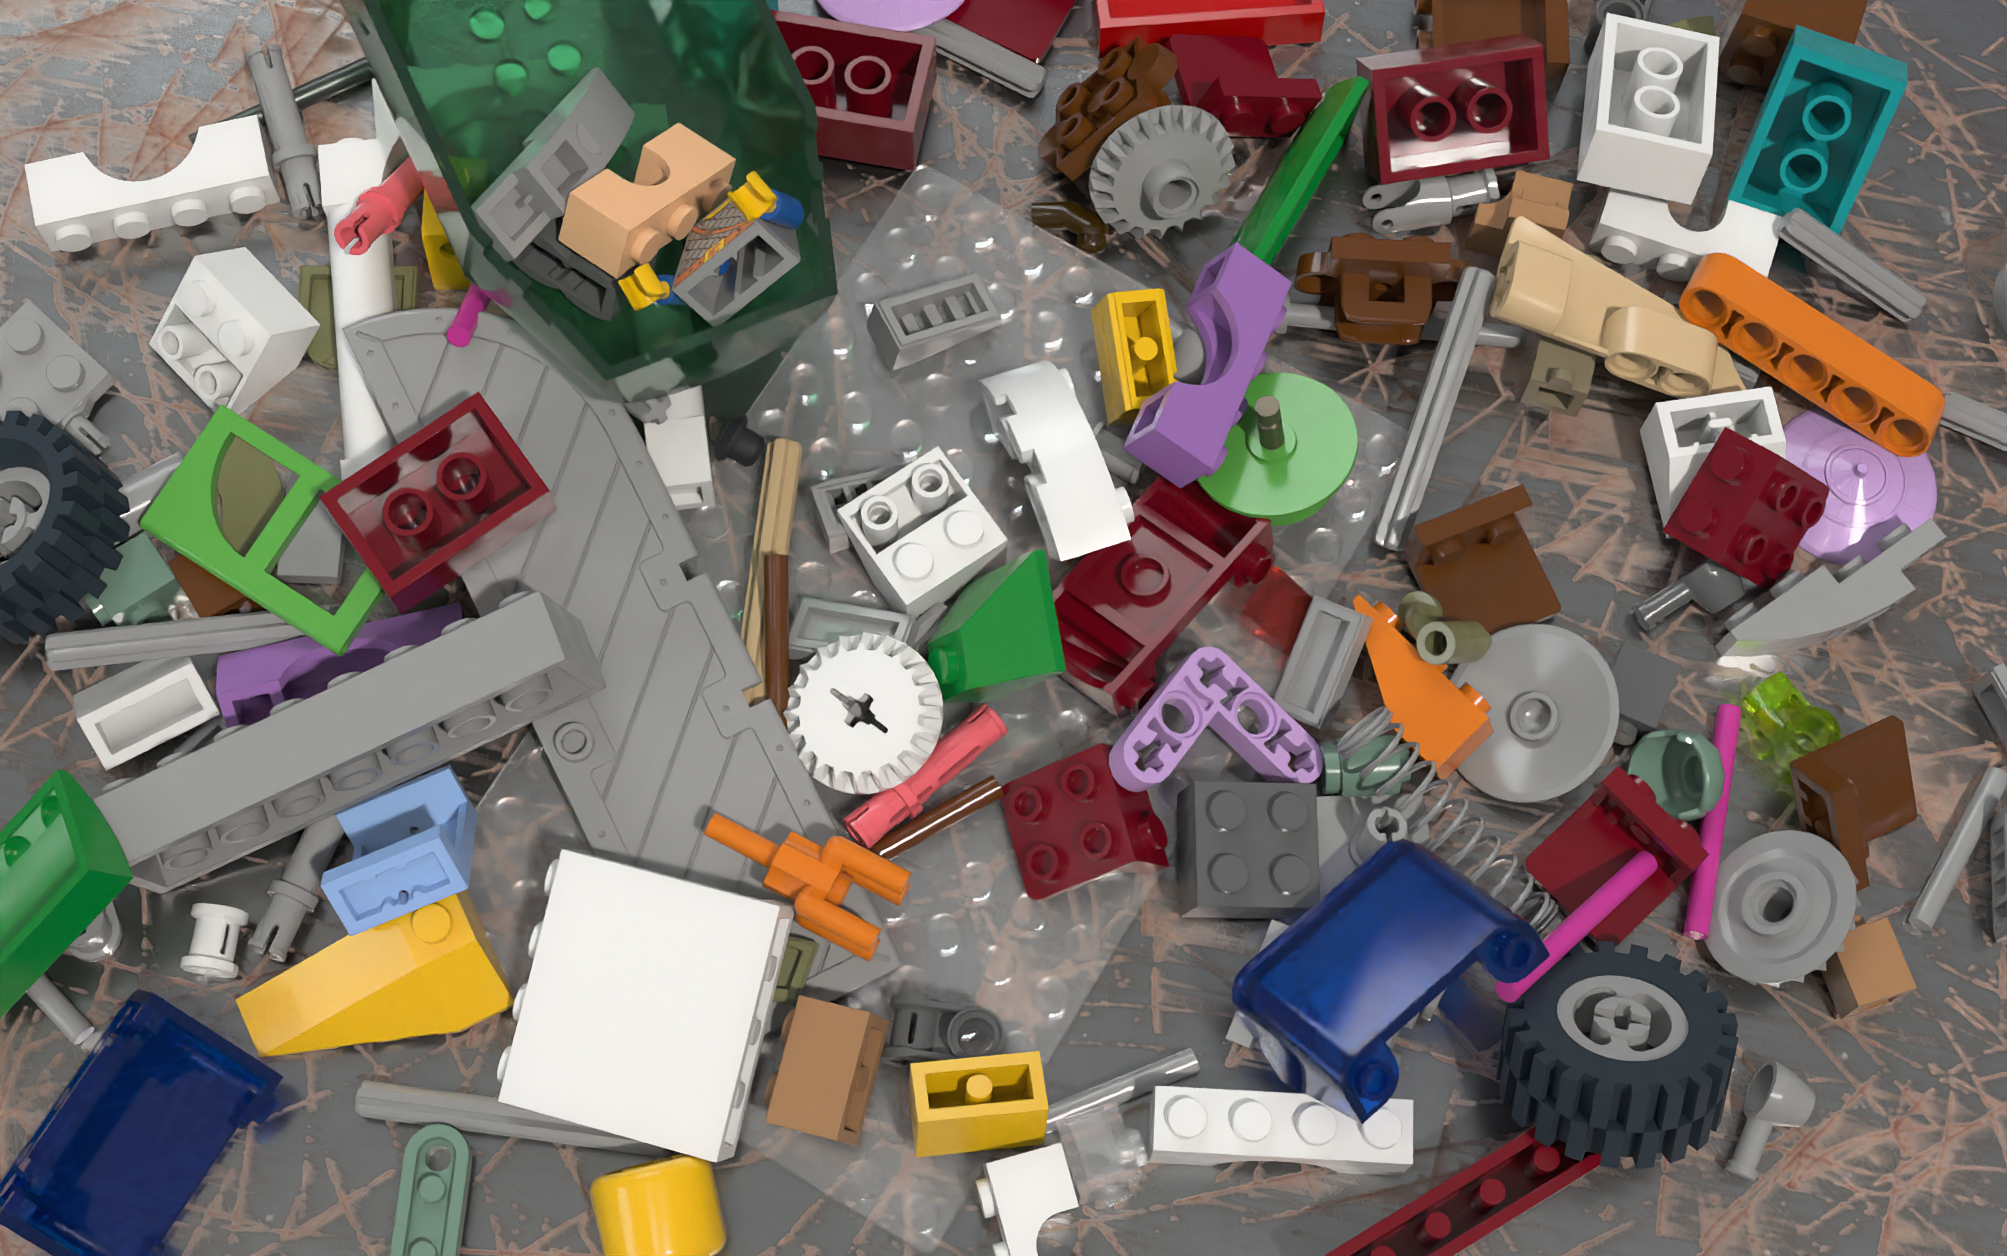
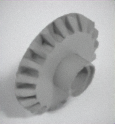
M1168 105L1145 111L1117 128L1104 142L1095 156L1089 175V194L1092 204L1105 224L1109 223L1120 235L1130 232L1140 240L1147 233H1151L1161 239L1167 228L1173 227L1182 232L1185 221L1192 217L1202 220L1203 209L1207 205H1219V190L1231 186L1228 172L1236 166L1231 151L1234 145L1220 121L1203 109L1187 105Z
M1774 831L1755 837L1740 845L1719 865L1709 937L1704 940L1714 959L1734 977L1737 976L1754 986L1758 983H1763L1780 988L1782 982L1791 980L1804 983V976L1814 970L1826 971V961L1835 952H1845L1843 944L1845 937L1849 931L1857 930L1854 915L1856 908L1862 906L1856 891V885L1859 881L1848 864L1849 861L1828 841L1803 831ZM1793 907L1789 916L1779 921L1782 913L1788 908Z

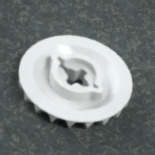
M863 632L860 635L839 636L836 642L825 647H818L816 655L808 663L799 665L800 674L795 683L788 687L790 695L788 708L783 714L787 720L788 736L791 738L799 754L798 758L802 760L806 770L813 778L841 792L873 794L891 789L905 782L924 765L933 752L941 732L943 700L940 686L933 670L918 652L907 644L888 635L883 636ZM842 693L852 701L857 700L861 703H865L871 696L874 701L869 709L876 715L875 719L887 727L888 732L884 733L873 724L868 725L861 721L852 728L850 724L853 721L854 714L848 709L849 706L839 698V694Z

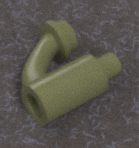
M1411 592L1404 596L1399 604L1398 617L1405 625L1403 630L1417 641L1419 655L1429 664L1473 663L1483 658L1491 646V636L1480 623L1473 620L1442 621V606L1428 592Z

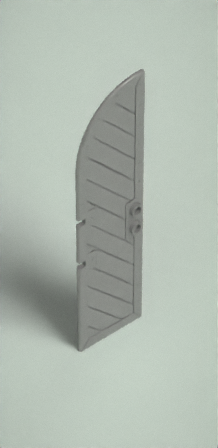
M420 308L396 311L368 318L342 328L397 444L406 440L479 391L551 492L557 511L461 574V577L481 617L498 610L500 602L510 595L523 591L536 592L540 590L582 621L607 688L532 722L595 856L760 900H776L794 905L789 900L762 887L769 871L768 868L704 835L712 816L718 813L780 846L791 831L822 847L825 846L829 838L839 836L802 760L798 758L799 754L791 738L788 736L789 734L772 699H767L749 707L742 692L758 686L762 683V679L709 573H703L689 581L686 580L681 566L696 560L700 555L634 422L610 386L585 360L557 340L515 320L482 311L478 313L476 331L470 343L465 347H456L447 339V331L459 308ZM852 883L840 908L882 929L878 937L881 939L878 949L872 960L868 962L801 927L797 923L794 913L789 937L805 939L820 944L802 996L832 1003L904 966L866 889L855 883ZM772 1002L764 1036L783 1027L787 1014L790 1010L795 1009L796 1006Z

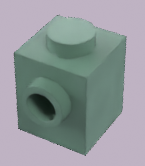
M145 531L114 549L123 558L117 571L105 568L99 577V580L107 585V588L100 597L96 599L89 593L83 597L102 626L114 621L118 627L163 622L167 618L169 611L189 600L180 583Z

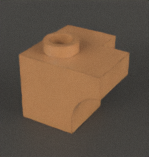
M1516 170L1504 199L1490 204H1478L1469 228L1465 249L1501 258L1511 225L1519 216H1524L1562 239L1570 213L1568 205L1573 183Z

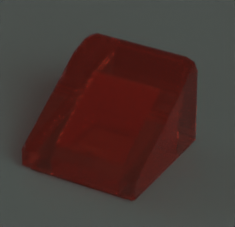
M1272 565L1243 608L1238 626L1289 657L1313 598L1283 570Z

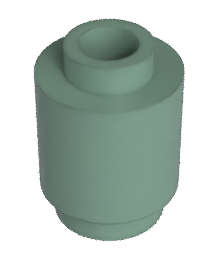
M1394 734L1379 735L1359 749L1349 759H1343L1340 752L1336 751V746L1341 738H1335L1333 745H1320V752L1323 755V769L1319 779L1323 794H1337V796L1341 797L1375 796L1376 791L1392 779L1410 759L1408 748L1382 762L1365 778H1359L1360 772L1375 761L1395 738ZM1411 773L1399 780L1384 795H1399L1401 783L1410 782Z

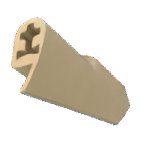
M1519 216L1513 221L1496 274L1497 282L1490 300L1489 313L1491 317L1604 357L1605 367L1610 373L1678 399L1746 390L1733 364L1729 349L1719 343L1717 337L1712 332L1690 324L1677 307L1594 260L1524 216Z

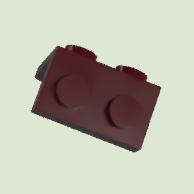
M965 0L945 19L1038 64L1045 57L1077 0Z
M1174 34L1165 45V48L1177 55L1178 68L1174 78L1183 105L1200 108L1212 114L1224 126L1230 137L1291 138L1323 99L1316 79L1278 78L1267 45L1258 37Z
M1725 426L1662 531L1767 590L1789 571L1794 560L1796 548L1807 530L1813 527L1822 517L1826 507V499L1829 495V487L1780 455Z
M1097 744L1010 781L1001 788L1004 794L1000 798L1025 889L1031 899L1046 901L1120 870L1151 875L1170 867L1164 849L1168 844L1167 833L1160 818L1154 814L1148 791H1129L1119 785L1112 776L1109 767V754L1113 745ZM1138 757L1135 765L1141 771L1146 770L1143 766L1144 762Z
M1619 766L1601 781L1591 796L1548 836L1523 863L1524 872L1532 874L1534 877L1533 882L1543 892H1547L1550 895V899H1553L1555 904L1569 916L1638 852L1647 851L1651 853L1658 863L1657 870L1587 934L1595 943L1596 941L1614 942V948L1710 855L1701 846L1702 840L1698 833L1687 822L1679 818L1673 819L1656 803L1657 798L1654 791L1643 779L1634 774L1628 775Z

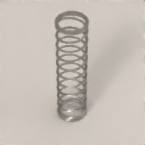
M1382 706L1374 710L1341 738L1336 746V751L1340 752L1343 759H1349L1374 738L1389 730L1399 728L1393 741L1375 761L1360 772L1359 778H1365L1382 762L1400 751L1415 747V751L1403 768L1392 779L1376 791L1375 796L1381 797L1405 776L1430 765L1431 770L1421 785L1394 809L1401 813L1416 798L1429 790L1443 784L1448 786L1439 802L1430 812L1417 820L1408 829V834L1413 835L1441 811L1453 805L1463 803L1464 807L1453 824L1428 843L1424 848V853L1429 854L1434 851L1456 830L1468 824L1479 822L1480 827L1470 842L1441 865L1440 872L1450 870L1475 847L1494 840L1496 846L1490 856L1481 866L1474 869L1456 885V891L1466 889L1487 868L1498 862L1511 859L1512 865L1501 882L1491 887L1472 904V909L1478 910L1482 908L1504 886L1516 880L1527 878L1529 883L1518 900L1497 913L1488 923V928L1494 929L1506 921L1523 903L1537 897H1543L1545 900L1534 904L1524 911L1508 926L1502 935L1501 943L1505 945L1507 950L1518 949L1526 945L1552 923L1557 916L1559 906L1555 904L1553 899H1550V895L1547 892L1529 894L1533 887L1534 877L1532 874L1519 873L1513 875L1517 867L1518 858L1511 854L1496 857L1500 851L1501 838L1499 836L1480 838L1484 831L1485 819L1483 817H1471L1463 820L1468 812L1469 801L1466 798H1455L1447 801L1452 793L1453 782L1450 779H1441L1430 783L1435 775L1437 763L1428 760L1414 764L1420 752V743L1406 742L1396 747L1403 736L1404 725L1402 723L1389 724L1393 718V712L1389 711L1388 706Z

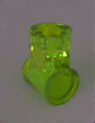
M1779 671L1767 678L1746 695L1739 704L1772 744V756L1777 766L1789 775H1791L1789 762L1812 752L1802 748L1797 743L1794 733L1809 735L1817 744L1818 749L1842 737L1841 728L1836 718L1827 710L1812 706L1783 671ZM1782 710L1789 716L1786 722L1778 714Z

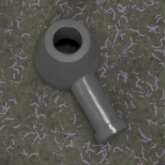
M1708 559L1646 601H1639L1632 605V611L1642 627L1649 631L1657 626L1656 622L1690 600H1694L1713 615L1745 595L1740 575L1712 559Z

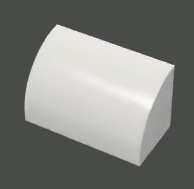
M193 655L142 661L72 696L76 719L106 771L220 715L215 698Z

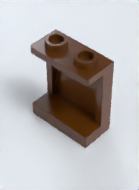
M1414 0V14L1423 15V30L1417 31L1415 49L1523 33L1543 44L1546 91H1559L1570 64L1567 0Z

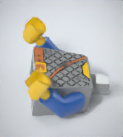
M752 171L746 176L748 181L733 192L729 191L726 195L728 198L698 222L688 233L676 275L662 274L656 276L650 264L646 263L636 268L633 275L619 280L618 284L635 311L642 310L654 302L659 305L690 306L717 329L800 262L801 256L795 229L804 220L805 212L803 206L793 196L770 189L757 172Z

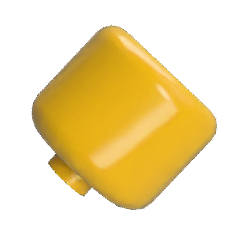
M679 1154L606 1173L597 1177L591 1184L590 1197L604 1256H714L724 1248L727 1241V1231L712 1165L708 1160L687 1154Z

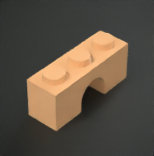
M677 123L643 145L634 183L621 178L607 168L572 190L569 194L558 241L617 279L636 265H644L650 262L658 250L672 240H682L685 238L694 225L728 198L726 196L729 191L733 192V187L729 182L736 159L684 125Z

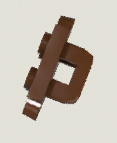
M1139 35L1125 47L1112 49L1102 59L1098 70L1084 82L1073 83L1061 94L1056 104V124L1040 140L1038 144V158L1051 173L1058 174L1063 172L1074 181L1092 166L1095 156L1104 142L1126 121L1145 111L1172 105L1167 94L1162 89L1172 79L1178 68L1177 55L1159 43L1149 45Z
M1350 233L1343 237L1332 236L1328 252H1311L1300 256L1296 269L1294 288L1305 294L1317 295V305L1334 307V324L1341 340L1352 343L1412 345L1419 343L1428 316L1432 315L1437 301H1453L1462 272L1466 267L1470 266L1464 261L1451 259V243L1434 242L1431 238L1425 236H1409L1402 240L1375 239L1367 233Z

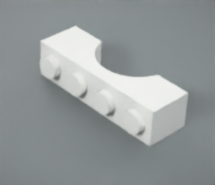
M257 115L199 127L195 143L188 156L170 172L151 180L132 182L112 178L93 166L83 152L25 164L35 227L51 252L59 250L67 252L81 251L88 248L92 243L119 237L123 239L140 238L151 230L173 225L195 226L205 222L210 217L233 212L240 214L254 213L263 209L265 205L281 202L275 170L271 161L269 142Z
M1155 1086L1150 1098L1148 1163L1213 1166L1239 1161H1281L1317 1165L1332 1169L1337 1173L1402 1176L1413 1165V1100Z

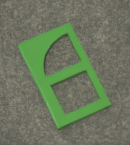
M222 404L139 524V527L339 657L348 650L385 595V591L367 567L333 616L270 575L281 556L320 501L319 496L342 482V480ZM236 436L299 476L245 557L240 555L227 539L222 529L217 509L216 494L220 469L226 453Z

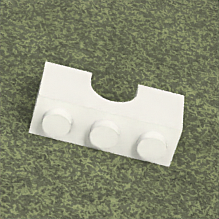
M1607 187L1587 249L1599 252L1606 259L1615 263H1633L1655 270L1663 278L1676 282L1689 281L1699 260L1705 255L1715 252L1729 254L1767 278L1779 240L1777 229L1783 217L1729 200L1713 229L1696 232L1685 229L1676 223L1669 212L1668 200Z
M1062 1143L982 1165L986 1178L975 1180L979 1202L985 1219L996 1216L1003 1242L992 1244L994 1256H1038L1036 1240L1042 1224L1058 1212L1079 1207Z

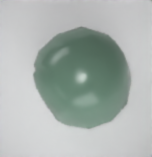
M1687 729L1657 730L1645 734L1631 750L1626 772L1628 775L1634 774L1643 779L1654 791L1657 798L1656 803L1673 819L1679 818L1683 821L1702 818L1709 811H1712L1722 797L1725 772L1718 748L1701 733Z

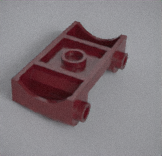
M1160 475L1132 505L1134 522L1127 524L1131 539L1089 552L1052 591L1066 671L1058 675L1119 719L1126 717L1131 712L1138 715L1158 689V685L1155 683L1157 678L1155 661L1227 582L1234 585L1237 589L1242 588L1249 582L1253 584L1259 583L1269 573L1275 561V554L1272 553L1274 542L1271 520L1241 515L1222 507L1203 491L1197 480L1179 488Z

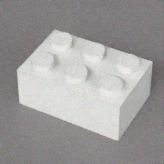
M1607 13L1588 63L1577 180L1691 205L1713 155L1720 37Z

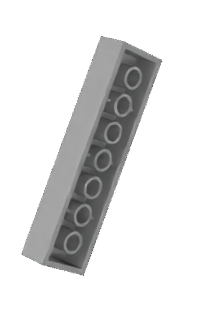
M540 590L536 592L523 591L515 593L502 600L498 610L479 619L465 618L455 621L441 631L442 636L421 646L407 645L397 648L384 657L385 663L363 673L349 672L342 674L327 684V690L308 699L297 698L282 702L271 709V716L250 726L237 725L224 729L214 736V743L195 752L185 751L169 755L157 763L158 769L137 779L124 778L107 784L101 789V796L92 800L109 824L127 859L134 877L128 884L159 894L166 893L607 688L582 621Z

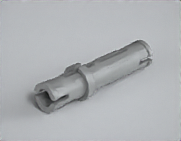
M273 44L267 45L266 48L269 55L264 57L262 47L258 46L245 54V60L249 65L275 153L271 156L274 170L282 174L292 207L293 218L307 219L305 209L309 207L312 217H316L325 213L322 207L321 183L315 167L319 158L316 147L313 144H308L282 58L281 47Z
M336 814L305 828L281 879H274L267 891L272 898L252 938L247 943V946L253 951L263 955L273 933L277 932L268 950L270 953L269 958L280 962L285 961L288 949L305 913H312L318 903V898L314 894L321 882L323 872H326L345 832L335 816Z

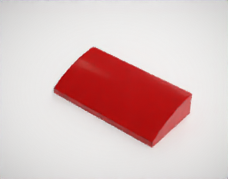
M1092 0L1099 58H1104L1116 47H1125L1138 35L1149 45L1159 43L1164 47L1174 34L1258 37L1267 46L1321 42L1325 16L1323 0Z

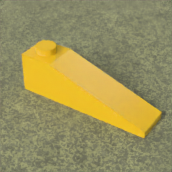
M464 890L356 935H347L237 998L235 1001L260 1058L336 1049L341 1046L371 1042L397 1041L409 1037L458 1033L513 1007L515 997L470 894L467 890Z

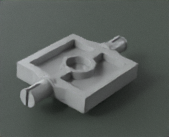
M28 300L0 327V420L4 422L6 411H21L29 418H31L33 413L40 415L52 424L57 425L93 455L100 454L102 451L86 436L88 434L91 435L103 448L107 447L109 437L104 435L87 418L95 402L116 380L36 305Z

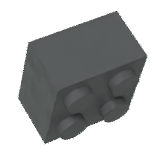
M1193 781L1177 794L1180 917L1301 919L1321 908L1316 784Z

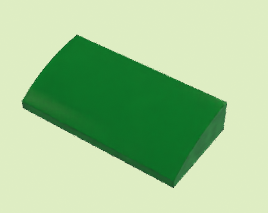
M1360 76L1349 78L1336 83L1322 94L1323 99L1305 119L1303 125L1300 126L1228 247L1237 242L1271 267L1348 138L1370 81Z
M57 769L0 832V1019L134 878L121 846L106 819L86 791L68 771Z

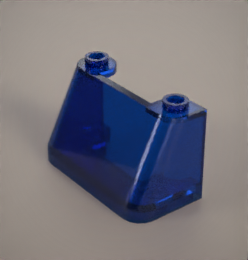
M1403 838L1402 840L1390 841L1383 845L1244 965L1236 975L1232 986V1002L1240 1018L1282 1082L1363 1124L1387 1103L1396 1090L1399 1081V1066L1386 1043L1395 1033L1476 961L1489 977L1508 984L1519 982L1527 977L1550 954L1536 930L1527 921L1428 847Z
M137 989L115 1014L0 1180V1224L52 1256H162L166 1247L163 1238L237 1128L240 1130L244 1129L252 1121L261 1125L271 1115L281 1098L282 1093L276 1087L284 1076L155 993Z

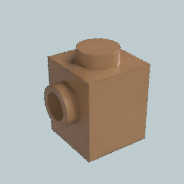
M1863 915L1854 916L1857 930L1849 931L1843 941L1845 952H1835L1826 961V971L1820 970L1840 1020L1897 1002L1917 989L1888 917L1866 923Z

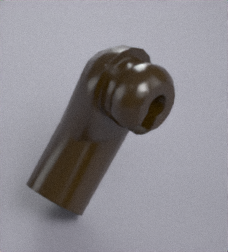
M1072 201L1031 202L1032 231L1069 230L1077 234L1076 246L1080 253L1099 254L1106 250V233L1110 232L1108 223L1105 224L1098 214L1081 203Z

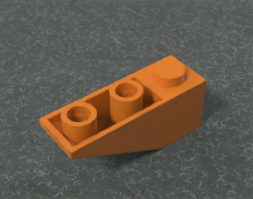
M1358 594L1352 600L1355 611L1374 618L1365 643L1384 704L1389 707V711L1393 712V718L1390 723H1402L1404 725L1403 736L1399 742L1402 744L1406 742H1419L1421 746L1417 759L1420 762L1435 761L1437 763L1435 776L1439 780L1446 779L1494 732L1490 719L1485 715L1492 708L1468 683L1465 682L1458 689L1442 673L1448 668L1447 664L1432 665L1424 661L1419 655L1417 647L1415 648L1399 633L1405 625L1388 606L1379 601L1372 607ZM1394 728V729H1393V731L1395 732V734L1398 733L1399 728ZM1410 747L1408 750L1413 754L1415 747ZM1430 765L1425 766L1429 771L1431 770Z

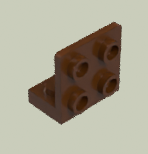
M1523 484L1413 526L1403 549V554L1421 591L1432 594L1440 602L1443 609L1442 621L1473 620L1480 623L1491 636L1509 627L1539 623L1558 615L1560 612L1561 604L1522 528L1533 506Z
M1894 715L1888 716L1789 762L1801 831L1823 838L1841 852L1849 861L1848 864L1859 881L1856 885L1857 892L1870 886L1866 859L1869 858L1867 842L1914 821L1918 815L1904 723Z

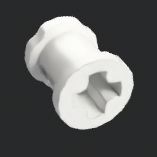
M193 904L191 916L196 919L192 942L189 955L181 958L180 967L185 971L205 976L237 977L239 967L234 963L240 927L248 925L249 913L218 904Z

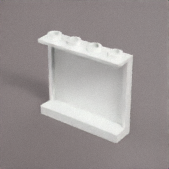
M561 849L559 859H555L552 862L545 879L544 891L545 895L549 896L544 921L537 923L529 943V957L534 960L528 984L525 983L521 986L513 1006V1019L518 1021L512 1046H508L505 1049L498 1065L497 1081L502 1084L498 1101L715 1163L734 1157L795 913L794 905L776 900H760L593 856L590 855L591 852L585 850Z

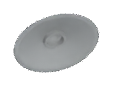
M1524 624L1509 627L1491 635V646L1483 658L1473 663H1459L1450 678V681L1458 689L1465 682L1468 683L1489 703L1492 709L1485 715L1490 719L1494 730L1457 769L1473 786L1492 797L1519 803L1540 802L1561 796L1573 790L1589 778L1605 759L1614 741L1619 723L1620 705L1618 688L1613 673L1603 656L1593 645L1578 634L1547 624Z

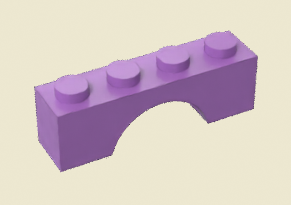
M1237 242L1205 263L1185 307L1186 312L1196 324L1205 347L1206 368L1203 380L1200 385L1175 381L1146 399L1140 408L1123 449L1179 488L1186 486L1203 475L1205 477L1213 475L1227 455L1228 447L1224 445L1230 428L1240 420L1247 408L1248 400L1244 398L1249 383L1260 373L1266 363L1268 355L1263 350L1268 338L1277 330L1285 318L1287 308L1283 306L1292 282Z
M461 602L365 623L348 650L340 657L308 636L217 656L216 696L227 728L237 725L250 726L271 716V709L282 702L297 698L308 699L327 690V684L342 674L349 672L363 673L385 663L384 657L397 648L407 645L421 646L442 636L441 631L447 625L465 619Z

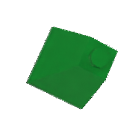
M1033 550L969 582L927 643L928 665L933 670L939 683L943 703L998 701L1066 671L1045 550Z

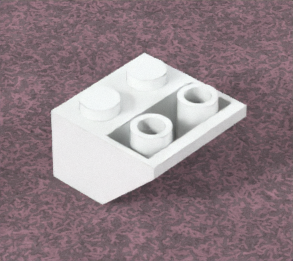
M246 247L194 256L149 345L214 413L222 404L239 415L297 368L320 324Z
M1772 386L1655 403L1640 429V434L1664 527L1725 426L1786 459V439ZM1666 534L1667 539L1673 538L1672 536Z
M939 446L837 510V515L873 584L892 610L897 613L915 615L916 619H918L934 604L941 602L946 605L958 597L969 582L1006 564L1008 539Z

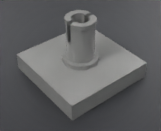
M1411 794L1384 795L1381 797H1317L1321 908L1314 911L1316 921L1438 915L1443 904L1433 851L1429 854L1424 853V848L1431 842L1429 825L1427 823L1413 835L1408 834V829L1426 814L1423 795L1416 798L1401 813L1394 808Z

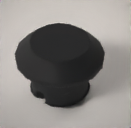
M746 415L732 418L716 442L714 451L718 462L724 461L728 456L744 467L752 466L765 448L764 437L746 427L749 422Z

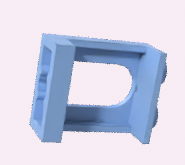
M451 765L374 795L336 813L335 816L354 846L352 861L323 872L320 886L350 936L468 889L478 814ZM417 827L418 830H412L411 828Z

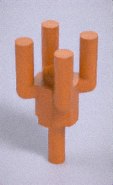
M718 813L712 816L704 832L705 836L768 868L769 871L762 887L794 903L795 918L801 927L868 962L872 960L881 942V939L878 937L882 929L840 908L852 883L897 906L901 905L911 886L908 881L912 872L842 836L829 838L825 846L822 847L791 831L780 846Z

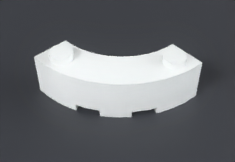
M1043 360L978 380L995 438L1004 445L1012 460L1018 458L1021 464L1027 462L1032 474L1024 477L1025 488L1037 517L1049 557L1058 561H1064L1130 540L1131 537L1127 524L1134 522V513L1129 496L1124 487L1114 488L1098 443L1076 398L1074 386L1067 369L1062 368L1058 370L1050 361Z

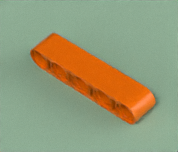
M1715 252L1707 254L1699 260L1679 300V310L1690 324L1712 332L1717 337L1719 343L1887 451L1897 456L1910 458L1920 456L1928 450L1945 410V398L1938 388L1737 258L1726 253Z

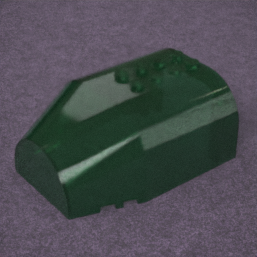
M339 0L464 276L608 401L614 403L649 401L676 394L715 380L752 363L789 342L814 324L831 307L838 294L830 220L825 217L822 185L825 178L823 162H819L816 106L766 0ZM599 67L635 113L624 140L602 171L608 168L621 178L634 183L643 145L675 124L680 123L736 159L729 182L733 187V191L739 189L748 181L746 176L750 172L756 171L770 189L793 196L803 206L805 212L804 220L795 229L801 256L800 262L723 324L713 327L690 306L659 305L656 302L639 311H635L629 302L611 321L596 318L572 303L560 289L545 286L532 279L512 260L506 262L493 248L494 240L479 225L471 206L525 149V146L522 144L523 141L591 69ZM688 235L682 240L674 239L658 250L654 267L656 276L662 274L676 275Z

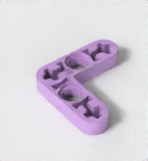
M1210 646L1197 649L1177 663L1114 744L1109 754V767L1112 776L1119 785L1133 792L1148 790L1167 778L1207 725L1219 734L1268 783H1312L1320 776L1323 769V755L1316 741L1227 654L1218 648ZM1201 668H1205L1210 674L1207 679L1208 687H1205L1200 682V678L1203 675ZM1229 690L1233 697L1221 704L1220 700L1228 696L1226 692ZM1164 704L1173 705L1182 713L1185 720V729L1182 734L1171 731L1163 722L1162 707ZM1240 705L1248 706L1258 716L1260 725L1256 735L1247 732L1240 725L1237 717ZM1276 735V739L1269 743L1271 748L1267 749L1264 742ZM1152 742L1158 748L1153 750L1143 764L1146 770L1141 771L1135 765L1139 757L1137 751ZM1288 752H1292L1297 758L1293 765L1296 770L1295 772L1287 765L1291 758Z

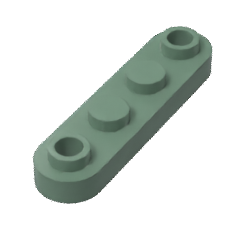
M443 1124L428 1125L418 1130L406 1145L390 1256H460L472 1168V1151L467 1140L453 1127ZM438 1150L449 1151L451 1154L449 1166L442 1171L431 1170L429 1165L431 1156Z

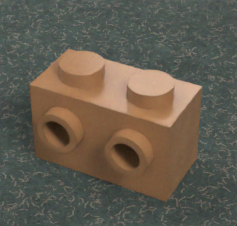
M799 995L796 1008L790 1010L783 1024L781 1039L785 1049L779 1071L773 1073L766 1087L764 1103L768 1112L765 1122L858 1146L890 1020L871 1012Z

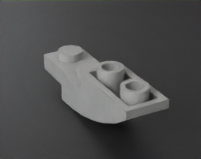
M599 67L591 69L523 141L522 144L525 146V149L462 215L501 263L516 259L552 219L564 216L570 192L601 173L624 140L635 113Z
M1931 518L1913 531L1904 523L1876 544L1882 553L1869 563H1866L1859 555L1833 575L1824 565L1807 577L1798 569L1770 590L1775 600L1759 610L1751 602L1726 620L1723 624L1729 633L1714 647L1721 656L1778 654L1811 647L1853 631L1887 612L1916 589L1902 571L1925 556L1946 536Z

